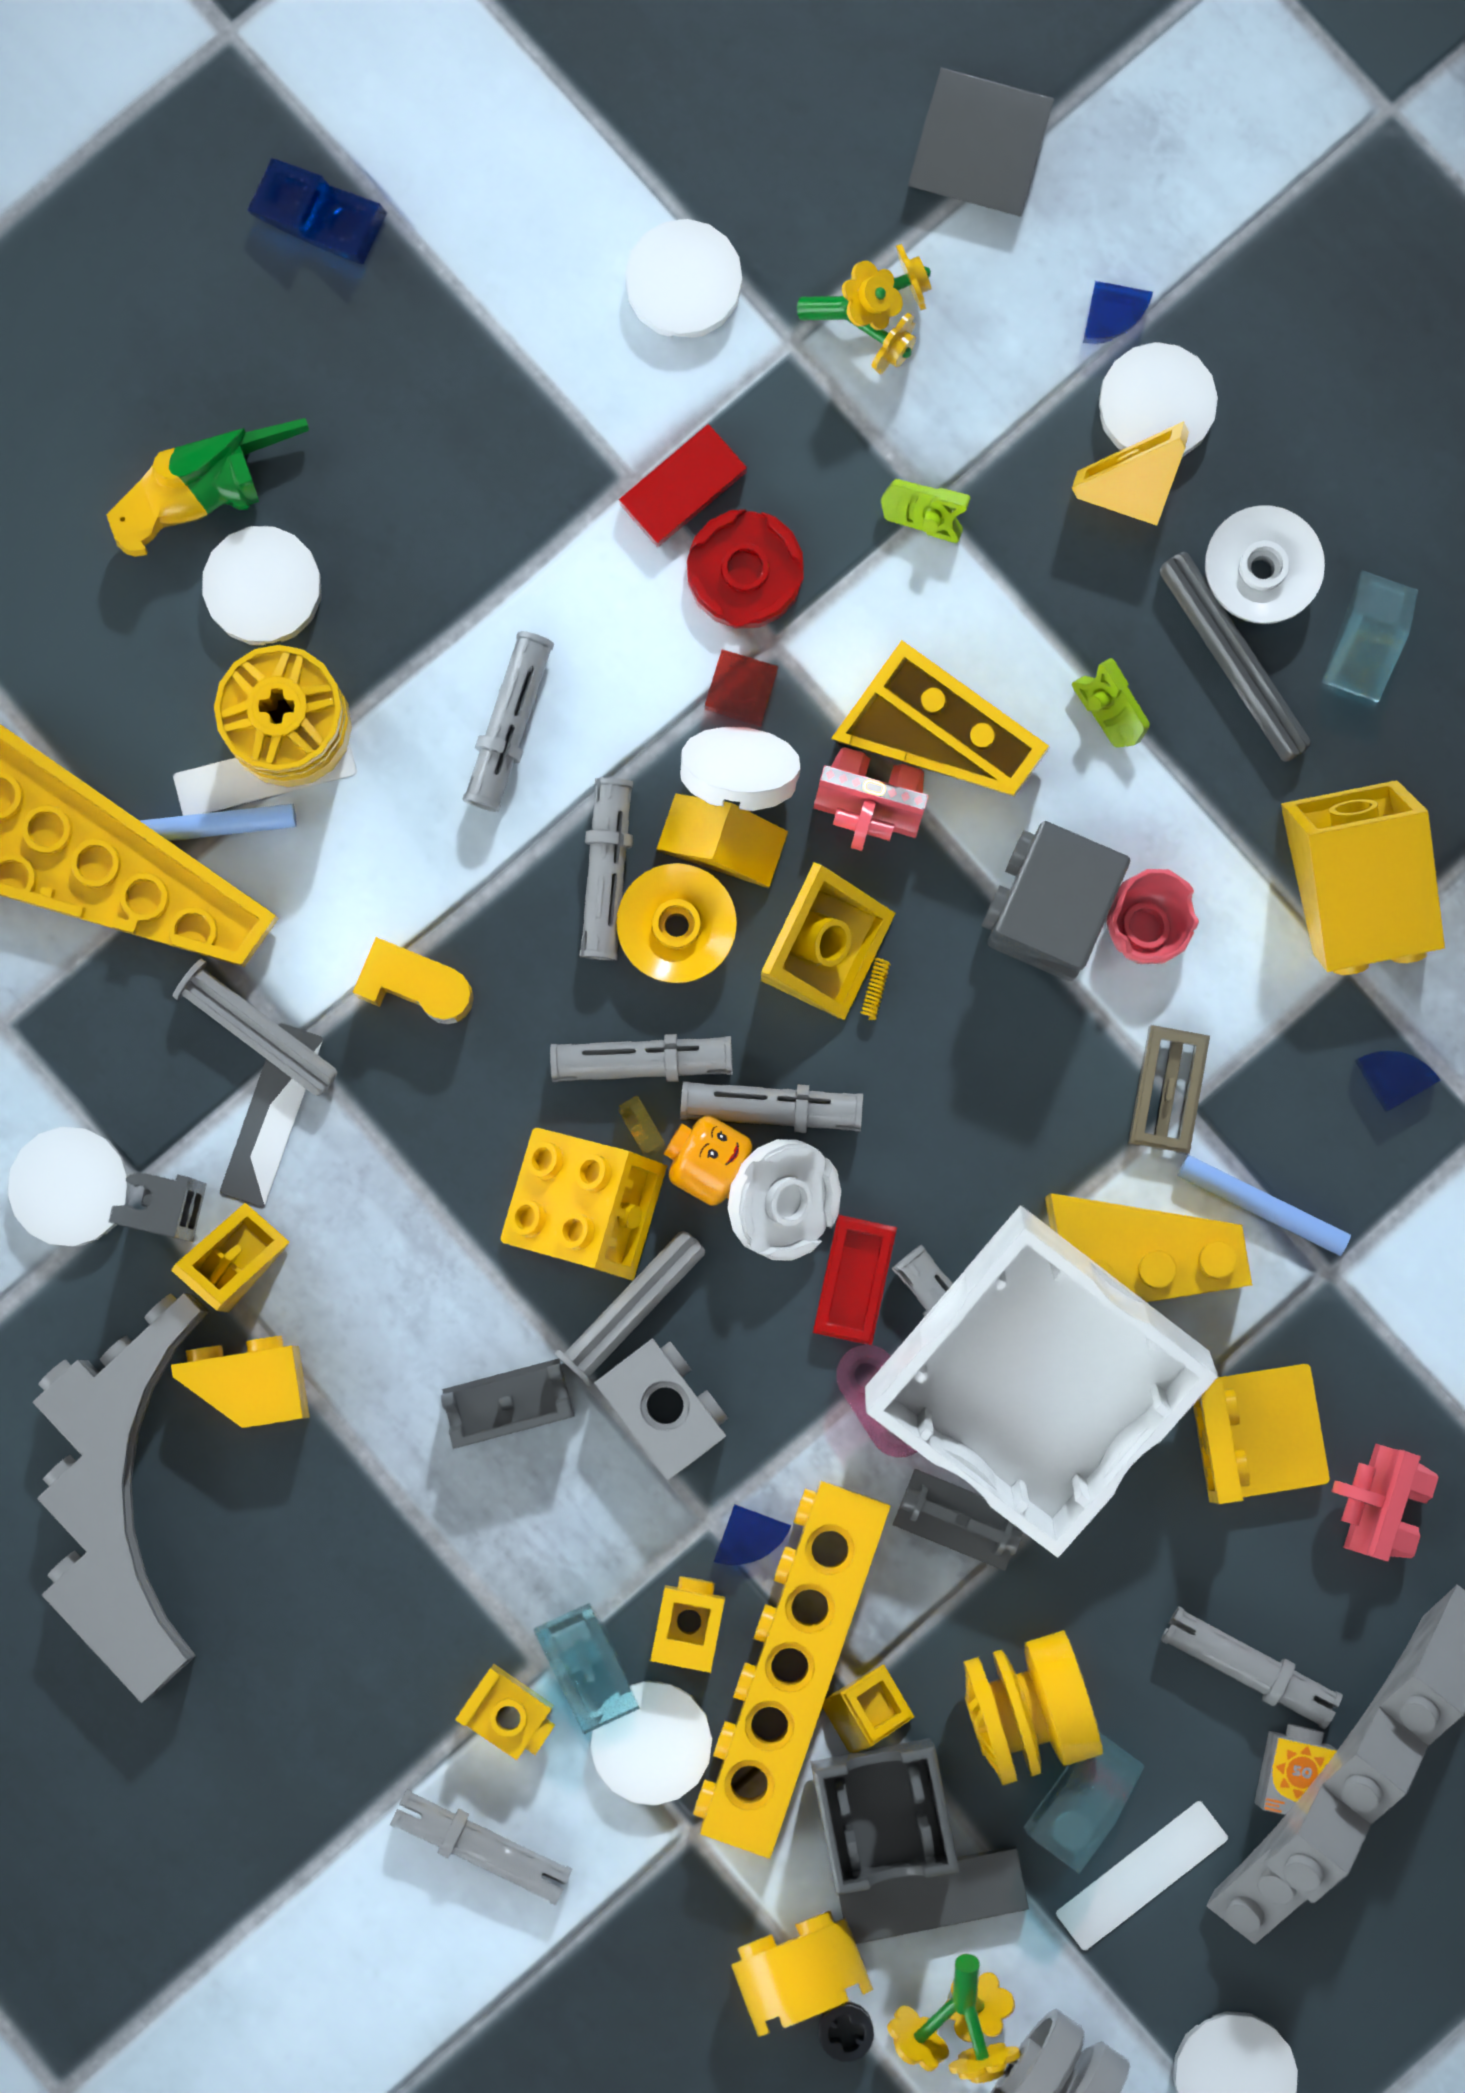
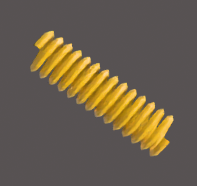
M875 958L879 962H874V965L881 967L873 966V969L876 970L871 971L878 975L871 974L870 976L873 978L869 979L878 984L869 982L870 986L867 987V989L876 992L866 991L865 997L873 1000L864 999L865 1002L871 1004L863 1003V1006L870 1008L862 1007V1010L869 1012L861 1011V1014L870 1016L868 1020L877 1019L876 1015H878L877 1011H879L878 1007H880L882 991L885 990L883 987L886 986L884 983L887 982L886 978H888L887 974H889L888 970H890L889 966H891L888 961L880 958Z

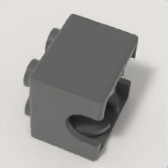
M1043 821L1035 834L1023 830L1005 870L1006 873L1015 876L1011 888L999 886L981 925L991 930L987 942L988 946L1066 981H1073L1087 965L1130 865V858L1125 854L1048 821Z
M930 1738L810 1761L836 1895L867 1890L875 1883L897 1877L924 1875L927 1878L959 1871L936 1750Z

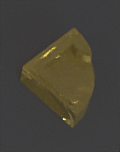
M637 1095L619 1105L620 1109L618 1111L644 1156L647 1155L649 1157L666 1147L663 1138Z

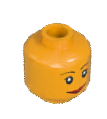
M709 1115L700 1118L692 1129L681 1123L664 1152L665 1156L673 1160L669 1169V1179L675 1186L711 1206L718 1205L726 1198L729 1199L731 1183L738 1174L743 1161L751 1155L752 1143L744 1134Z

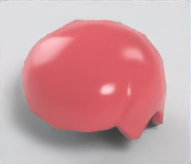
M1146 869L1121 883L1108 913L1106 924L1116 949L1122 952L1125 958L1137 964H1163L1186 950L1194 930L1199 924V919L1195 915L1192 903L1194 890L1190 883L1168 869Z

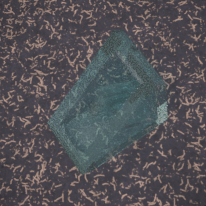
M1362 570L1322 682L1378 702L1410 634L1418 590Z
M591 1603L533 1628L583 1734L640 1709L608 1630Z

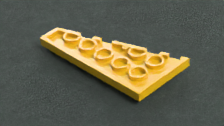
M0 724V896L238 966H246L279 918Z

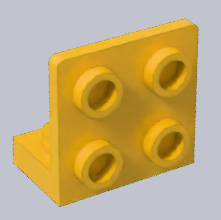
M534 1128L502 1230L501 1241L511 1246L583 1265L633 1281L668 1165L631 1151L541 1128Z
M1308 1364L1217 1377L1193 1404L1209 1502L1215 1504L1243 1501V1497L1324 1485L1329 1482L1330 1476L1311 1367Z

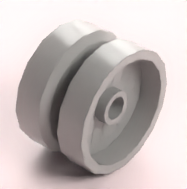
M1054 2009L1048 2012L1018 2047L1020 2057L1007 2064L1005 2074L998 2078L991 2093H1121L1128 2077L1130 2063L1128 2059L1102 2041L1082 2051L1084 2044L1083 2028L1058 2009Z

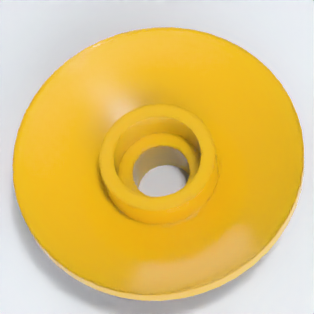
M674 863L652 868L633 881L621 899L616 925L618 939L626 957L640 972L661 982L687 983L710 974L725 960L735 939L737 921L732 899L718 879L699 867ZM673 916H682L689 924L687 932L679 937L671 936L665 929L667 920Z

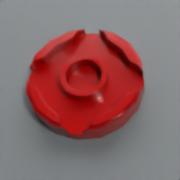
M746 509L730 510L709 520L694 537L687 558L688 586L698 607L714 621L736 629L760 628L781 618L796 602L804 580L803 552L794 533L777 517L764 512H746Z

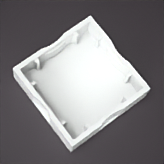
M1020 1205L865 1386L866 1413L933 1464L943 1467L967 1481L983 1496L991 1508L1058 1558L1115 1494L1119 1483L1129 1468L1146 1451L1163 1440L1215 1381L1218 1375L1209 1350Z

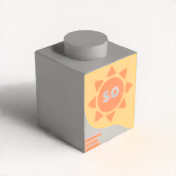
M1293 1724L1287 1725L1286 1734L1269 1731L1254 1800L1257 1806L1262 1810L1283 1815L1289 1812L1337 1752L1336 1748L1322 1743L1324 1732Z

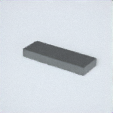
M1016 1846L957 1857L959 1867L957 1872L927 1878L924 1875L897 1877L875 1883L867 1890L839 1895L843 1919L846 1918L855 1943L859 1944L1029 1910Z

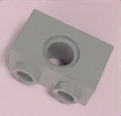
M652 1338L594 1382V1384L665 1478L670 1480L727 1436L720 1425L729 1418L708 1390H705L697 1397L683 1377L692 1369L671 1341L660 1348ZM663 1387L676 1390L682 1397L684 1405L681 1416L676 1421L667 1424L656 1421L648 1410L650 1396L654 1391Z

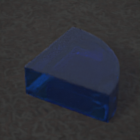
M1095 281L1082 343H1107L1131 330L1144 317L1153 292Z
M1379 1051L1355 1060L1385 1112L1440 1081L1437 1074L1426 1063L1403 1052Z
M734 1504L714 1562L724 1565H742L760 1560L773 1552L783 1542L792 1525Z

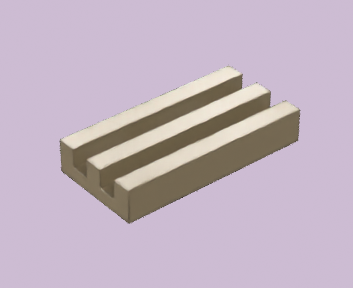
M1155 1025L1149 1026L1128 1144L1142 1145L1163 1151L1169 1150L1185 1155L1190 1154L1210 1040L1209 1035ZM1161 1040L1170 1041L1155 1133L1149 1134L1145 1133L1160 1043ZM1183 1044L1194 1046L1179 1135L1178 1139L1167 1137Z

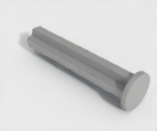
M200 959L190 968L176 987L172 995L173 998L178 1001L184 996L313 1095L319 1096L325 1093L336 1078V1068L204 970L207 965L206 961Z
M686 1231L679 1232L564 1354L559 1349L554 1354L590 1387L594 1382L589 1376L704 1256L705 1249L702 1244Z

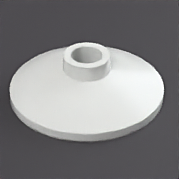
M1253 506L1231 515L1215 531L1209 542L1205 557L1207 582L1216 600L1232 615L1258 624L1282 622L1302 612L1318 593L1325 570L1324 552L1314 530L1295 513L1276 506ZM1257 560L1267 562L1272 569L1271 577L1267 579L1257 578L1252 573V563Z

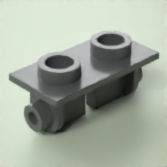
M917 1469L913 1471L892 1524L1003 1571H1006L1011 1556L1015 1555L1023 1532L991 1508L983 1496Z

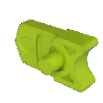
M895 479L883 493L881 504L886 520L927 532L929 536L958 543L963 527L957 520V516L967 510L971 498L964 493L944 488L935 489Z
M1109 658L1099 664L1096 678L1082 676L1072 682V688L1087 711H1091L1114 747L1135 746L1141 742L1150 724L1129 690V683L1114 659Z

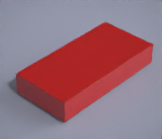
M707 424L619 499V505L658 548L746 474L747 467L716 431Z
M838 1215L812 1333L872 1346L897 1227Z

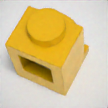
M679 1576L677 1587L665 1585L650 1661L711 1673L725 1602L724 1596L713 1594L715 1583ZM684 1610L696 1611L701 1617L700 1627L694 1632L683 1631L677 1622L681 1612Z
M493 1664L455 1719L516 1761L524 1749L536 1755L555 1727V1724L546 1718L554 1705L496 1664ZM511 1706L518 1710L520 1714L518 1726L507 1729L500 1725L497 1714L502 1707Z

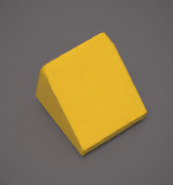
M884 1664L825 1698L822 1706L849 1753H856L872 1747L914 1718L912 1711Z

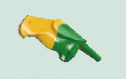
M306 418L249 432L242 428L160 451L154 459L153 466L143 478L106 514L118 547L128 555L134 557L144 556L148 554L145 545L151 542L162 528L199 520L208 516L222 505H231L238 510L249 509L251 504L259 502V498L244 456L310 431Z

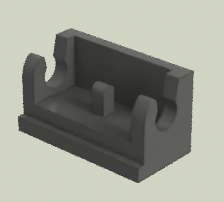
M134 1173L125 1178L127 1183L135 1187L143 1186L151 1191L152 1195L147 1194L142 1200L143 1204L148 1207L143 1210H137L130 1205L112 1206L109 1223L193 1242L206 1183L178 1174L176 1180L146 1173Z
M559 1358L442 1389L441 1402L448 1416L450 1424L449 1435L453 1449L575 1417Z

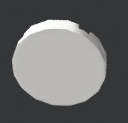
M690 219L663 222L644 233L631 250L625 270L628 301L638 318L656 333L673 337V335L678 337L688 336V338L703 337L722 326L737 308L743 281L740 258L729 239L710 224Z
M1155 342L1134 347L1113 363L1102 382L1099 397L1100 418L1103 430L1120 450L1184 421L1189 430L1186 447L1182 456L1184 457L1201 444L1215 420L1218 396L1213 377L1197 356L1180 346Z
M250 526L228 535L211 552L203 570L202 595L211 617L230 637L249 645L273 644L296 637L313 620L321 602V575L311 551L295 535L274 526Z
M720 727L705 730L689 738L681 752L680 774L681 781L688 790L709 804L724 807L725 799L740 802L739 809L755 811L774 807L792 797L800 776L799 755L789 743L771 733L746 727Z
M58 1127L38 1134L21 1148L10 1168L7 1194L14 1216L29 1234L51 1245L79 1247L98 1240L117 1226V1224L108 1222L112 1206H126L129 1204L131 1184L125 1180L129 1176L127 1166H125L118 1150L109 1140L85 1128Z
M777 1139L758 1147L743 1161L738 1174L730 1186L728 1212L732 1230L746 1248L771 1260H795L811 1253L822 1242L818 1238L824 1233L826 1227L832 1229L839 1214L841 1187L837 1170L832 1162L825 1158L818 1149L799 1140Z
M646 1680L623 1687L604 1703L593 1723L590 1750L596 1772L612 1792L632 1803L656 1806L681 1798L698 1784L709 1764L712 1735L706 1713L692 1695L672 1684Z
M1225 2011L1213 2015V2018L1204 2020L1200 2025L1197 2024L1185 2034L1175 2054L1173 2082L1177 2093H1296L1298 2069L1291 2047L1270 2023L1251 2013Z

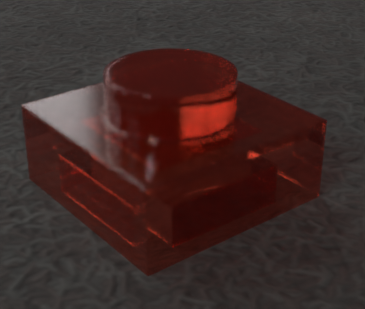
M722 649L704 705L705 710L762 726L779 666Z

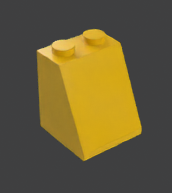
M1396 780L1281 803L1312 952L1326 972L1333 971L1339 975H1352L1367 970L1371 963L1392 960L1396 963H1412L1426 958L1427 952L1445 949L1429 813L1400 782Z

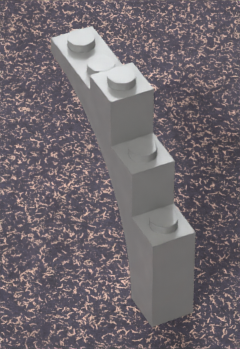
M170 1293L159 1301L144 1317L150 1325L137 1338L132 1341L126 1335L103 1354L100 1361L104 1364L105 1368L100 1372L88 1360H77L72 1365L67 1360L60 1362L39 1382L38 1385L44 1392L33 1401L34 1405L82 1455L77 1461L71 1455L60 1461L43 1478L49 1487L37 1498L86 1551L81 1557L74 1550L50 1571L47 1576L54 1583L42 1596L141 1703L152 1698L196 1656L167 1618L146 1575L134 1527L132 1477L138 1434L153 1390L177 1348L209 1313L193 1294L183 1293L178 1299Z
M1458 1584L1423 1615L1407 1647L1387 1680L1356 1726L1313 1783L1271 1833L1213 1891L1206 1906L1253 1944L1261 1940L1307 1899L1314 1904L1348 1875L1371 1824L1407 1794L1428 1746L1465 1714V1590Z

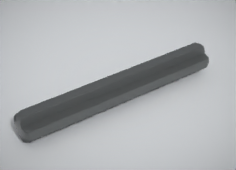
M1182 552L1167 560L1160 568V575L1281 760L1286 762L1305 752L1311 745L1310 738L1224 607L1214 597L1207 581L1190 555Z

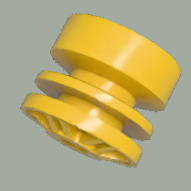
M283 645L254 649L235 661L219 682L214 703L218 732L241 765L263 782L284 787L313 783L331 772L347 751L352 730L348 703L324 663L305 650ZM285 699L294 712L284 713L282 723L276 724L267 711L277 710L278 700Z
M1064 1630L1025 1642L1024 1653L1027 1671L1016 1674L1003 1650L992 1653L999 1678L996 1681L988 1683L979 1657L963 1662L966 1672L965 1701L982 1755H985L996 1771L1001 1785L1017 1781L1011 1753L1022 1751L1031 1776L1041 1774L1039 1745L1049 1741L1063 1766L1103 1754L1092 1706L1075 1655Z

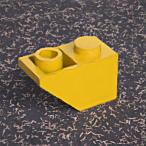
M282 1336L246 1341L247 1353L229 1356L223 1355L222 1345L187 1350L186 1363L171 1365L173 1378L242 1428L310 1418L300 1348L293 1345L284 1347Z

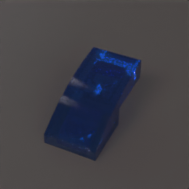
M271 158L247 209L251 215L294 237L361 265L364 264L387 215V212L380 203L330 186L322 175Z

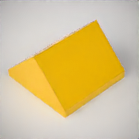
M813 863L761 971V981L824 1012L845 1020L896 913L823 865Z

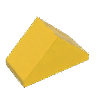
M1185 422L1176 424L1078 470L1072 486L1076 498L1157 526L1186 447L1189 430Z
M675 793L656 851L769 888L788 831L747 810L739 809V806L733 803L724 802V807L715 806L699 797Z
M244 1203L181 1258L171 1271L216 1311L229 1313L290 1242L248 1204Z

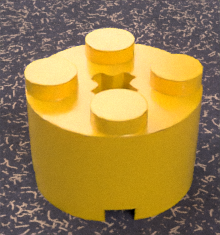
M827 1911L795 1924L799 1934L796 1938L776 1945L773 1935L770 1934L738 1947L741 1960L731 1964L758 2037L770 2033L766 2022L769 2019L779 2016L781 2024L785 2028L849 2002L845 1990L848 1987L858 1984L862 1995L873 1990L846 1918L834 1922L831 1912Z

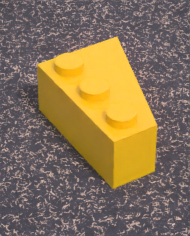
M903 640L900 641L831 738L839 743L1013 797L1017 795L1050 749L1049 745Z
M1053 1193L1045 1197L1050 1228L1145 1302L1252 1286L1243 1227L1240 1224Z

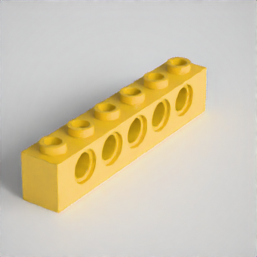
M822 1480L819 1481L816 1492L807 1488L804 1489L793 1523L804 1526L796 1550L787 1546L784 1547L773 1579L775 1582L784 1584L777 1606L775 1608L767 1604L764 1605L753 1639L763 1642L757 1664L754 1666L746 1662L744 1663L733 1698L744 1702L736 1724L724 1721L713 1753L714 1757L723 1759V1763L716 1783L704 1780L693 1811V1815L703 1818L700 1835L768 1859L771 1858L891 1507L890 1504ZM826 1531H834L841 1534L847 1543L845 1557L839 1563L831 1566L820 1564L812 1555V1544L815 1538ZM804 1590H816L823 1594L827 1600L825 1615L815 1623H803L792 1613L794 1598ZM786 1648L799 1650L807 1659L805 1673L795 1681L779 1679L771 1668L774 1656ZM774 1707L785 1714L787 1727L781 1736L768 1740L759 1737L754 1732L751 1722L754 1715L760 1709ZM745 1766L759 1768L767 1778V1785L764 1791L753 1798L740 1796L735 1792L731 1784L735 1772Z

